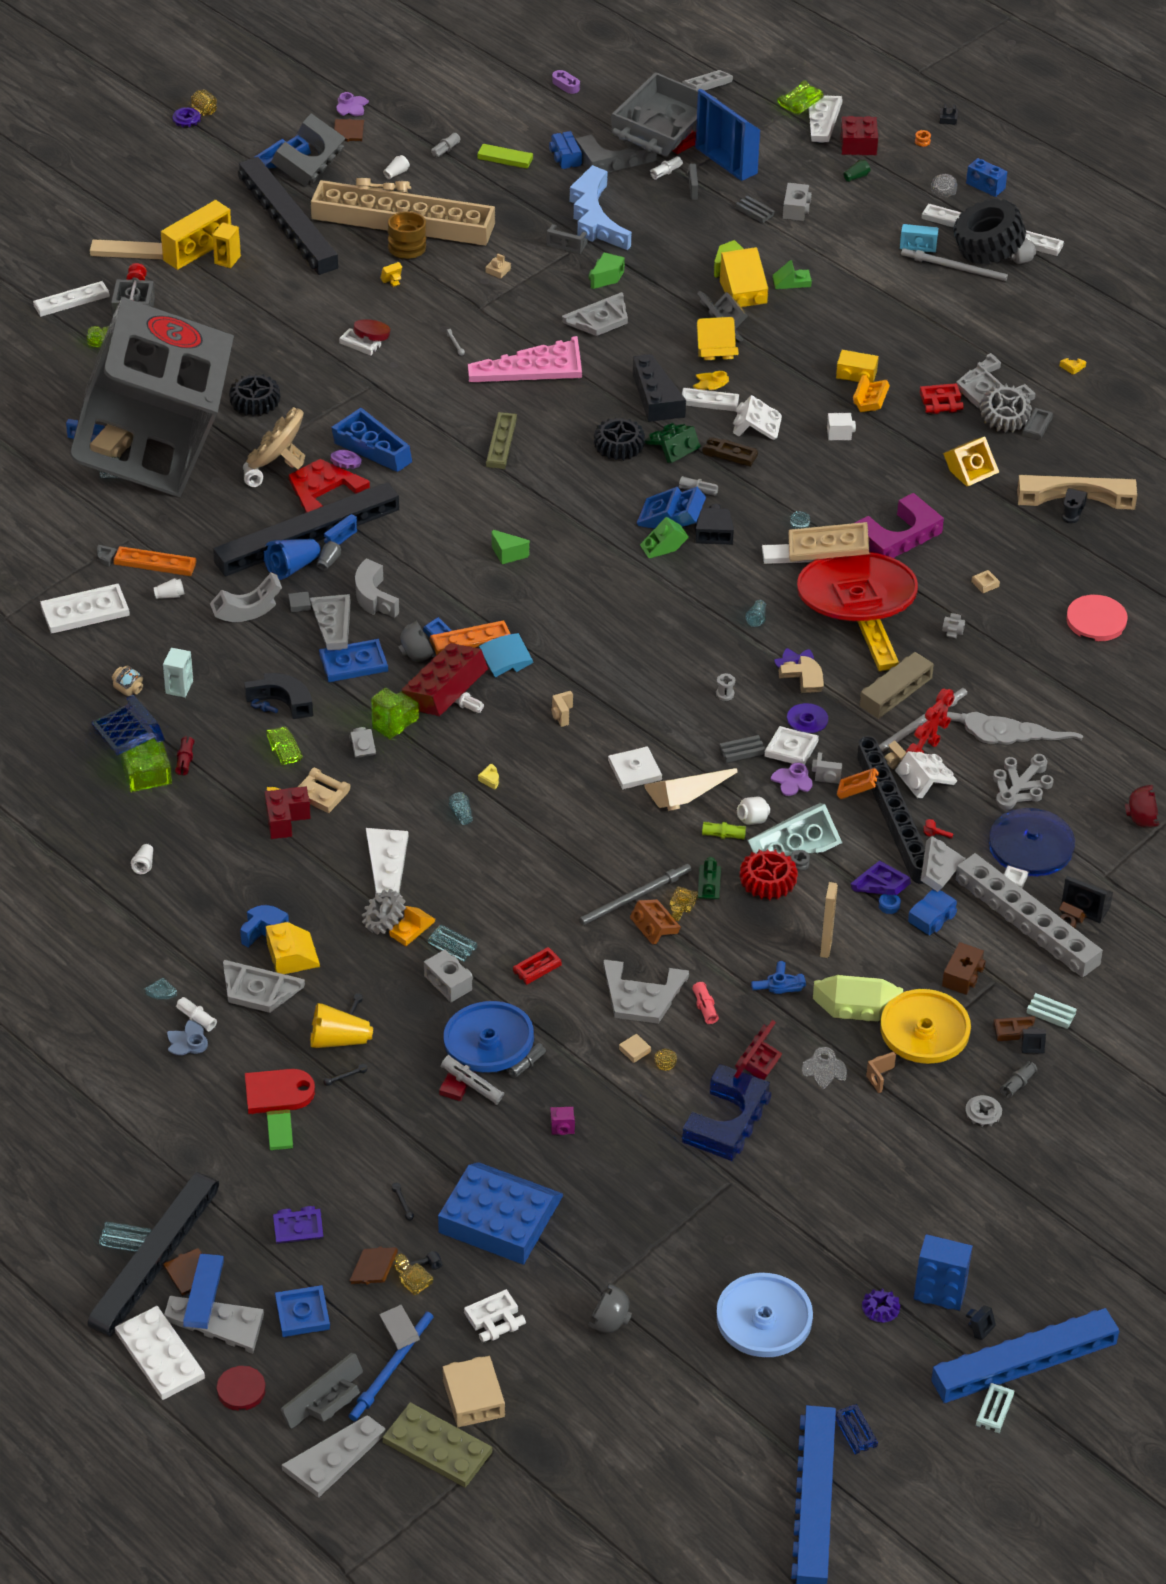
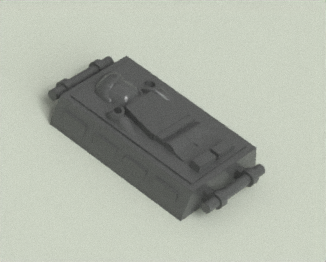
M655 72L612 113V135L619 137V140L624 142L629 141L650 153L653 152L667 157L696 128L698 90Z

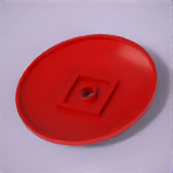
M869 552V554L814 560L801 571L798 577L797 589L802 601L818 613L841 620L870 621L890 617L910 606L917 596L918 582L913 571L902 562L886 555Z

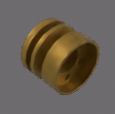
M407 211L396 213L389 218V252L399 258L409 259L421 256L426 250L425 218L418 213Z

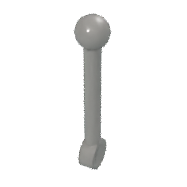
M447 329V336L451 338L456 346L458 355H464L465 351L457 343L452 330Z

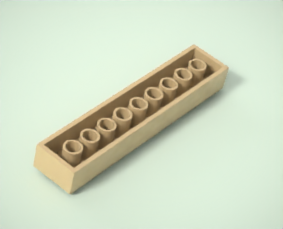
M320 180L311 200V216L315 220L388 231V220L392 215L406 211L415 212L422 215L426 220V237L477 245H487L495 225L494 206L375 188L358 190L356 185Z

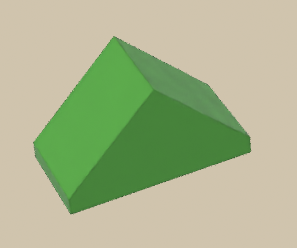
M496 530L492 531V548L501 564L528 558L530 540Z
M290 1110L267 1111L270 1150L293 1148Z

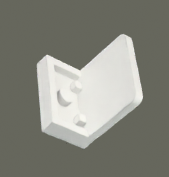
M752 395L744 403L741 402L736 409L737 416L733 422L735 425L734 434L740 436L751 426L772 440L777 438L782 415L777 410L769 407Z
M908 751L895 770L917 798H923L933 782L955 785L957 782L953 772L942 763L941 757L936 754L931 755Z

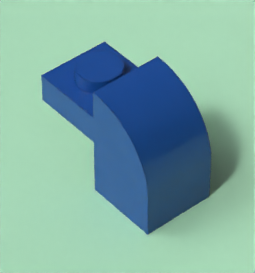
M261 905L250 909L247 912L248 922H245L240 929L241 944L249 947L261 935L266 936V926L289 922L288 914L269 905Z

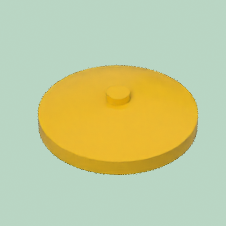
M915 989L903 992L887 1003L882 1012L880 1029L885 1043L893 1052L907 1060L929 1064L944 1062L958 1055L968 1043L971 1023L965 1008L953 997L936 990Z

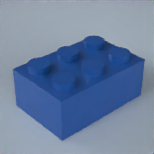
M926 1234L919 1256L914 1300L960 1311L966 1291L973 1246Z

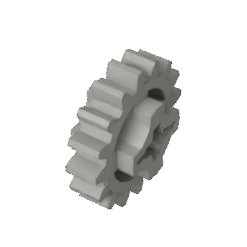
M389 889L388 892L383 890L381 895L376 893L375 898L369 900L370 905L364 908L367 912L362 914V917L365 918L362 923L372 933L374 932L378 935L382 932L384 934L387 928L392 930L393 925L399 923L397 919L403 917L401 911L406 909L403 905L406 901L396 890Z

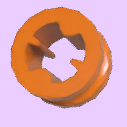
M925 130L916 132V145L921 147L930 145V132Z

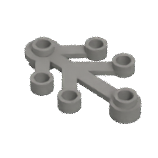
M1034 755L1031 758L1029 768L1020 778L1016 770L1017 760L1013 757L1006 758L1004 768L1008 771L1012 787L1009 790L1005 783L1006 772L1001 769L994 771L993 780L997 783L1000 791L997 794L996 801L1001 809L1010 810L1017 802L1040 801L1043 794L1040 788H1052L1053 778L1050 775L1042 776L1041 780L1029 781L1035 773L1046 771L1047 759L1044 755ZM1021 790H1030V793L1018 794Z

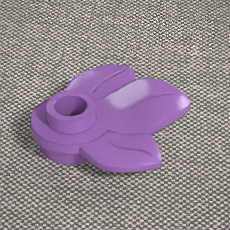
M349 92L341 93L336 107L337 112L340 115L350 113L352 116H362L364 114L363 105L368 104L369 101L362 96L353 97V94Z
M794 763L789 769L781 768L771 776V781L781 784V792L785 796L794 795L799 789L808 792L812 788V780L808 777V770L802 763Z

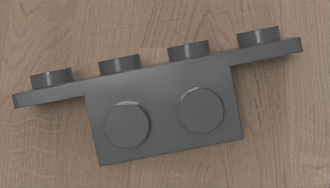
M699 291L697 294L701 298L700 302L706 308L709 307L710 310L708 312L714 318H734L735 338L742 342L744 339L736 331V328L748 315L735 299L726 292L714 304L708 296Z
M350 1353L281 1408L282 1415L289 1428H294L309 1415L324 1422L344 1405L350 1403L360 1393L357 1385L351 1383L363 1373L356 1354Z

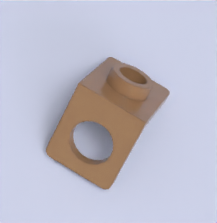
M894 1052L868 1061L866 1076L878 1093L882 1092L884 1082L880 1073L895 1067L896 1054Z

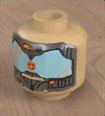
M130 666L119 667L112 676L113 687L125 696H131L134 693L138 694L143 688L142 675Z

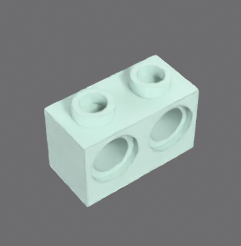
M171 648L163 663L166 694L186 697L193 682L191 651Z

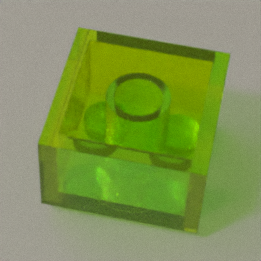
M161 737L120 745L121 762L131 792L172 784L171 767Z

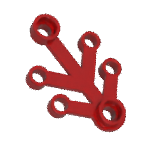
M944 688L939 692L936 704L925 713L927 721L915 731L914 736L920 739L917 745L912 743L906 753L908 751L924 753L922 747L927 739L928 744L936 747L941 739V736L937 735L938 726L946 729L951 722L947 712L948 707L952 705L955 699L953 690Z

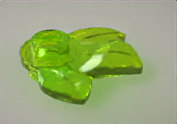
M90 327L87 334L88 344L93 347H101L109 327Z

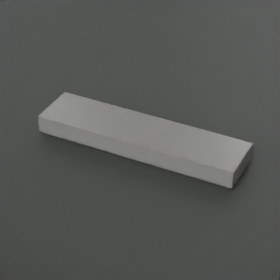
M718 70L682 81V83L697 90L702 89L705 91L732 82L733 76Z

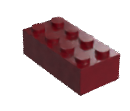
M455 643L448 644L402 689L408 710L440 716L488 670L482 649Z

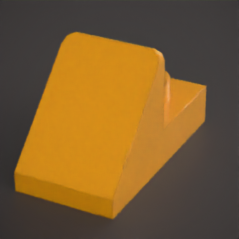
M405 906L404 918L390 930V936L404 946L410 944L435 922V918L421 909Z

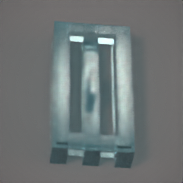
M440 925L428 938L429 944L441 950H446L449 954L464 962L467 959V955L470 956L472 950L475 951L477 948L476 942L443 925Z
M106 1222L99 1241L101 1246L137 1251L142 1243L131 1241L144 1242L152 1230Z

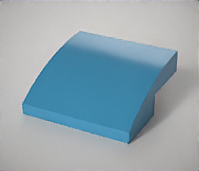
M519 633L501 636L479 646L495 677L512 668L517 672L534 663Z

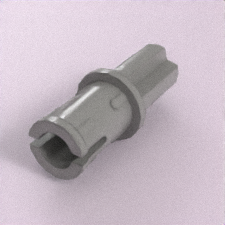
M452 133L448 138L440 140V143L432 148L431 153L434 157H439L446 151H451L452 147L460 142V136L457 133Z
M682 476L679 482L680 489L689 490L698 486L702 493L716 496L718 493V485L703 482L702 479L695 480Z

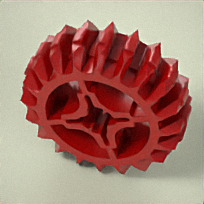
M768 848L766 851L762 852L759 849L757 854L751 852L749 856H745L739 873L742 887H745L746 892H752L753 897L759 895L761 899L768 897L769 900L772 897L779 899L780 895L786 897L788 892H792L797 883L798 876L795 862L791 860V856L785 857L784 852L778 853L776 849L769 851Z

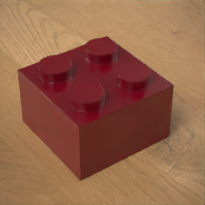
M848 116L841 118L840 137L842 155H877V117Z

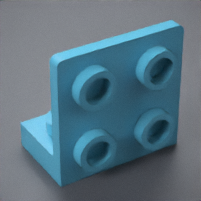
M903 224L900 249L905 248L936 253L939 228Z

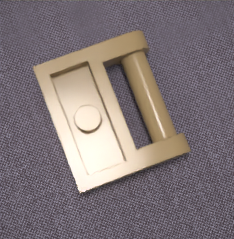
M315 767L311 769L309 776L298 786H307L310 805L327 813H330L350 790V784L346 782L341 783L321 773V770ZM318 780L332 788L337 789V791L334 792L315 782Z

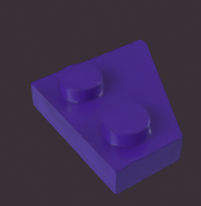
M879 860L850 884L853 891L896 896L909 886L911 881L909 876Z

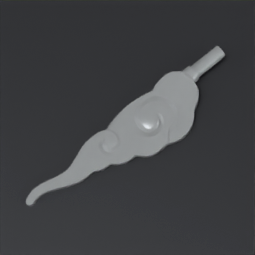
M947 712V716L951 718V721L964 723L967 732L974 735L979 741L987 744L998 743L1008 745L1016 741L1026 742L1039 739H1083V735L1079 733L1055 732L1038 724L1021 723L1006 717L987 716L979 712H971L969 714Z

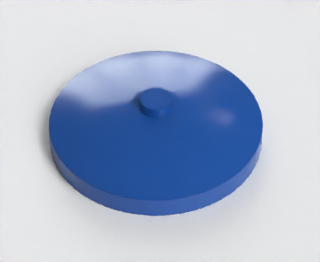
M499 1001L479 1002L459 1010L450 1018L444 1029V1046L447 1054L462 1065H468L471 1071L496 1072L516 1065L528 1055L534 1042L533 1025L528 1015L512 1004Z

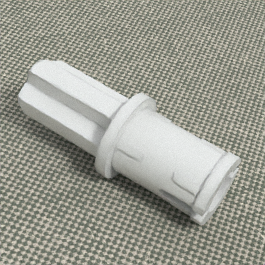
M678 156L669 161H663L661 165L651 169L650 172L653 173L650 174L655 180L665 174L669 175L672 170L680 167L683 161Z
M467 692L463 693L455 701V703L459 704V707H466L476 713H480L484 708V704L481 701L471 697Z
M185 997L177 1001V1009L207 1031H211L216 1026L217 1020L204 1012L203 1007L196 1006Z

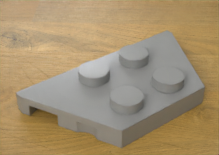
M621 292L562 316V322L595 336L628 324L624 295Z
M227 960L223 961L229 1003L270 1013L305 986V979Z

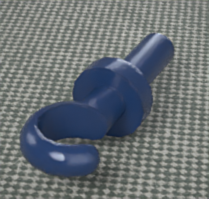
M254 699L251 702V706L255 709L261 707V710L264 712H278V709L270 706V703L267 701L255 704L259 699Z

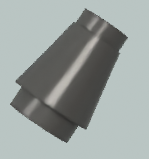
M332 541L324 544L317 567L322 571H327L341 556V547Z

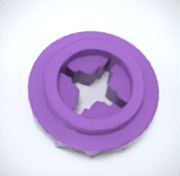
M338 450L331 454L330 461L335 466L346 469L360 467L361 458L354 452Z

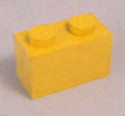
M222 222L214 232L213 248L214 263L216 265L232 268L240 258L239 227Z
M842 350L837 363L836 378L860 382L862 375H867L870 383L874 382L879 356Z

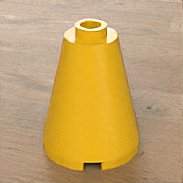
M317 1003L312 1021L311 1047L366 1044L367 1040L372 1039L373 1027L370 1026L369 1021L325 1004Z

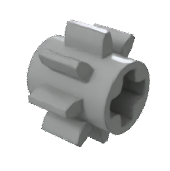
M951 613L950 617L945 616L942 631L947 632V637L957 638V634L963 635L965 620H961V615Z

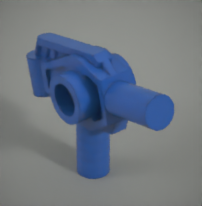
M783 961L777 962L775 974L769 975L767 980L752 981L751 988L752 990L769 989V992L782 994L801 991L806 986V981L803 974H798L797 976L785 974L786 964Z

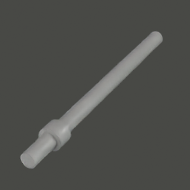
M903 248L901 255L915 258L914 260L919 262L927 261L1006 281L1008 274L925 254L924 251L920 250L913 251Z
M961 688L954 693L955 699L952 705L948 707L949 709L955 706L958 700L967 695L965 688ZM925 714L879 745L882 753L889 748L888 745L893 741L899 742L927 721Z

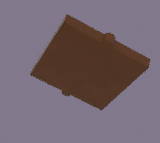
M335 119L334 130L345 137L344 141H362L364 120Z
M381 1246L363 1249L350 1278L351 1284L365 1283L369 1285L370 1283H384L398 1249L396 1247L382 1248Z
M199 1248L186 1254H179L177 1258L163 1264V1267L182 1296L191 1292L199 1256L202 1254Z

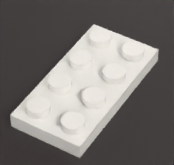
M119 584L40 601L41 609L51 634L130 616L129 608Z
M158 1306L115 1327L116 1334L162 1400L205 1379L204 1371Z

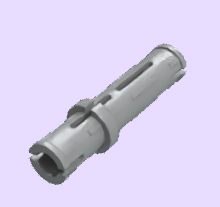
M447 1055L443 1060L441 1067L456 1076L457 1081H463L496 1105L504 1096V1092H501L472 1072L468 1065H462L450 1055Z

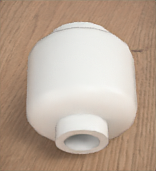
M762 797L744 798L737 807L738 818L746 825L762 824L770 813V807Z

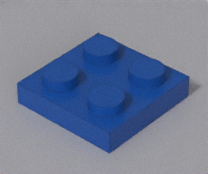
M322 1285L275 1293L282 1337L330 1330Z

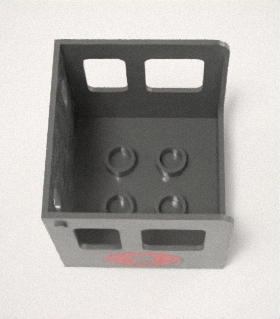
M122 297L119 306L115 310L87 383L70 451L71 458L81 465L181 497L218 413L234 335ZM100 421L127 430L133 434L128 461H121L90 449L89 446L95 422ZM148 439L171 445L174 448L168 475L147 470L142 466Z

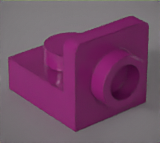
M550 1107L552 1135L575 1134L573 1107Z

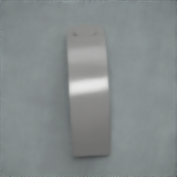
M366 558L360 564L355 574L357 601L365 611L372 615L380 611L395 618L399 614V599L376 588L383 581V565Z
M270 573L252 592L234 595L221 590L210 605L215 617L225 621L242 622L256 619L266 614L276 605L274 597L280 592L282 586L278 576Z

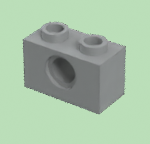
M787 184L783 219L804 221L805 214H809L812 192H809V185Z
M443 950L424 961V976L450 1002L472 991L473 976L467 968L465 969L454 955L451 956L446 950Z

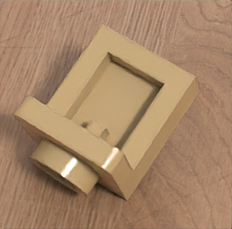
M571 691L553 695L551 709L553 718L558 720L561 727L569 725V709L573 707V693Z

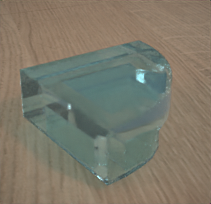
M164 978L145 988L146 994L152 998L169 999L177 996V990Z

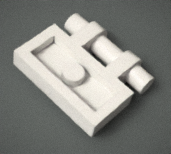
M507 1289L464 1308V1314L475 1331L483 1327L486 1329V1331L479 1334L482 1342L496 1340L499 1338V1335L508 1331L514 1332L518 1330L519 1326L526 1324L523 1315L516 1318L512 1315L518 1312V1306ZM504 1319L505 1323L495 1327L494 1322Z

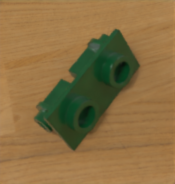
M708 857L704 861V865H700L698 898L719 900L721 866H717V861L713 857Z

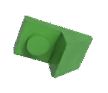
M792 260L788 261L772 276L775 289L811 287L812 284L809 270L794 271Z

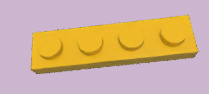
M881 620L857 621L878 670H890L892 667L897 666L899 661Z

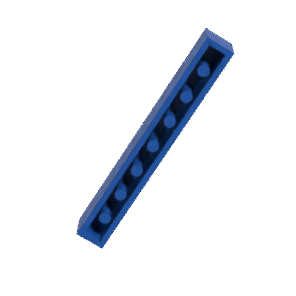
M1106 1308L1099 1311L1093 1310L1087 1315L1070 1318L1066 1322L1057 1325H1049L1043 1330L1034 1333L1029 1332L1013 1340H1005L999 1345L985 1347L969 1355L964 1354L958 1359L949 1362H941L933 1367L931 1381L942 1401L947 1403L988 1389L991 1383L999 1385L1117 1344L1119 1328Z
M806 1405L805 1415L800 1416V1430H804V1436L799 1435L798 1450L803 1451V1457L798 1456L797 1471L802 1472V1478L797 1477L796 1492L801 1493V1499L796 1498L795 1514H800V1518L795 1520L794 1535H798V1542H793V1557H797V1564L792 1563L791 1579H796V1584H827L836 1413V1408Z

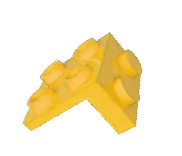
M720 317L697 320L699 357H704V360H715V356H722V359H734V355H738V347L735 346L734 318Z

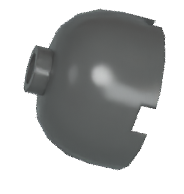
M417 620L402 630L400 635L401 645L398 647L404 657L408 655L415 662H424L436 656Z
M611 1283L607 1285L611 1290L608 1294L603 1292L593 1312L592 1317L596 1318L594 1324L591 1322L588 1324V1327L602 1333H612L617 1331L621 1325L626 1326L632 1315L628 1311L630 1306L628 1296L623 1290Z

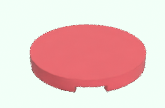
M1086 595L1077 598L1069 605L1066 616L1067 624L1075 634L1093 638L1095 641H1108L1117 638L1125 629L1128 619L1126 610L1119 602L1103 595Z

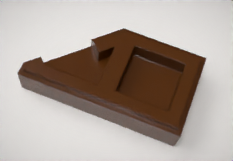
M1035 1017L994 1019L993 1026L997 1041L1019 1040L1022 1037L1023 1029H1028V1027L1034 1025Z

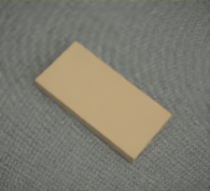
M867 522L789 530L790 562L869 554Z

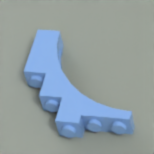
M592 165L570 186V202L574 203L573 219L578 220L577 236H580L582 232H586L585 238L593 242L598 238L628 250L631 247L632 232L610 220L598 202L600 194L607 186V171Z

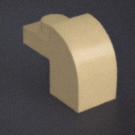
M800 656L798 664L796 662H785L784 665L780 666L779 678L800 677L801 693L822 692L824 687L822 669L812 658Z

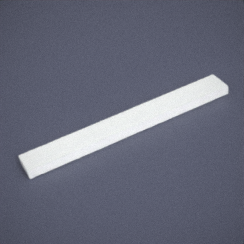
M928 204L922 213V219L954 227L955 221L959 218L961 212ZM1026 231V238L1034 243L1037 251L1058 256L1064 241Z

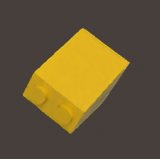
M757 247L721 253L720 283L724 292H728L740 307L765 304L768 300V286Z

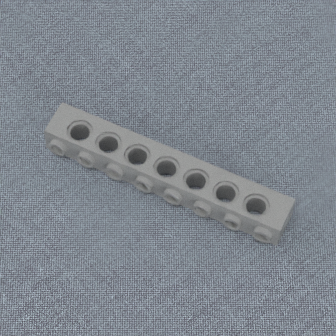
M974 853L957 865L955 880L961 886H964L975 897L989 905L992 910L998 912L1008 922L1019 928L1023 934L1032 938L1040 947L1045 948L1073 972H1076L1083 978L1101 964L1103 950L979 855Z

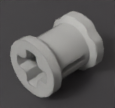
M727 673L721 674L717 677L719 687L716 691V696L722 701H729L733 699L735 694L733 690L735 677Z

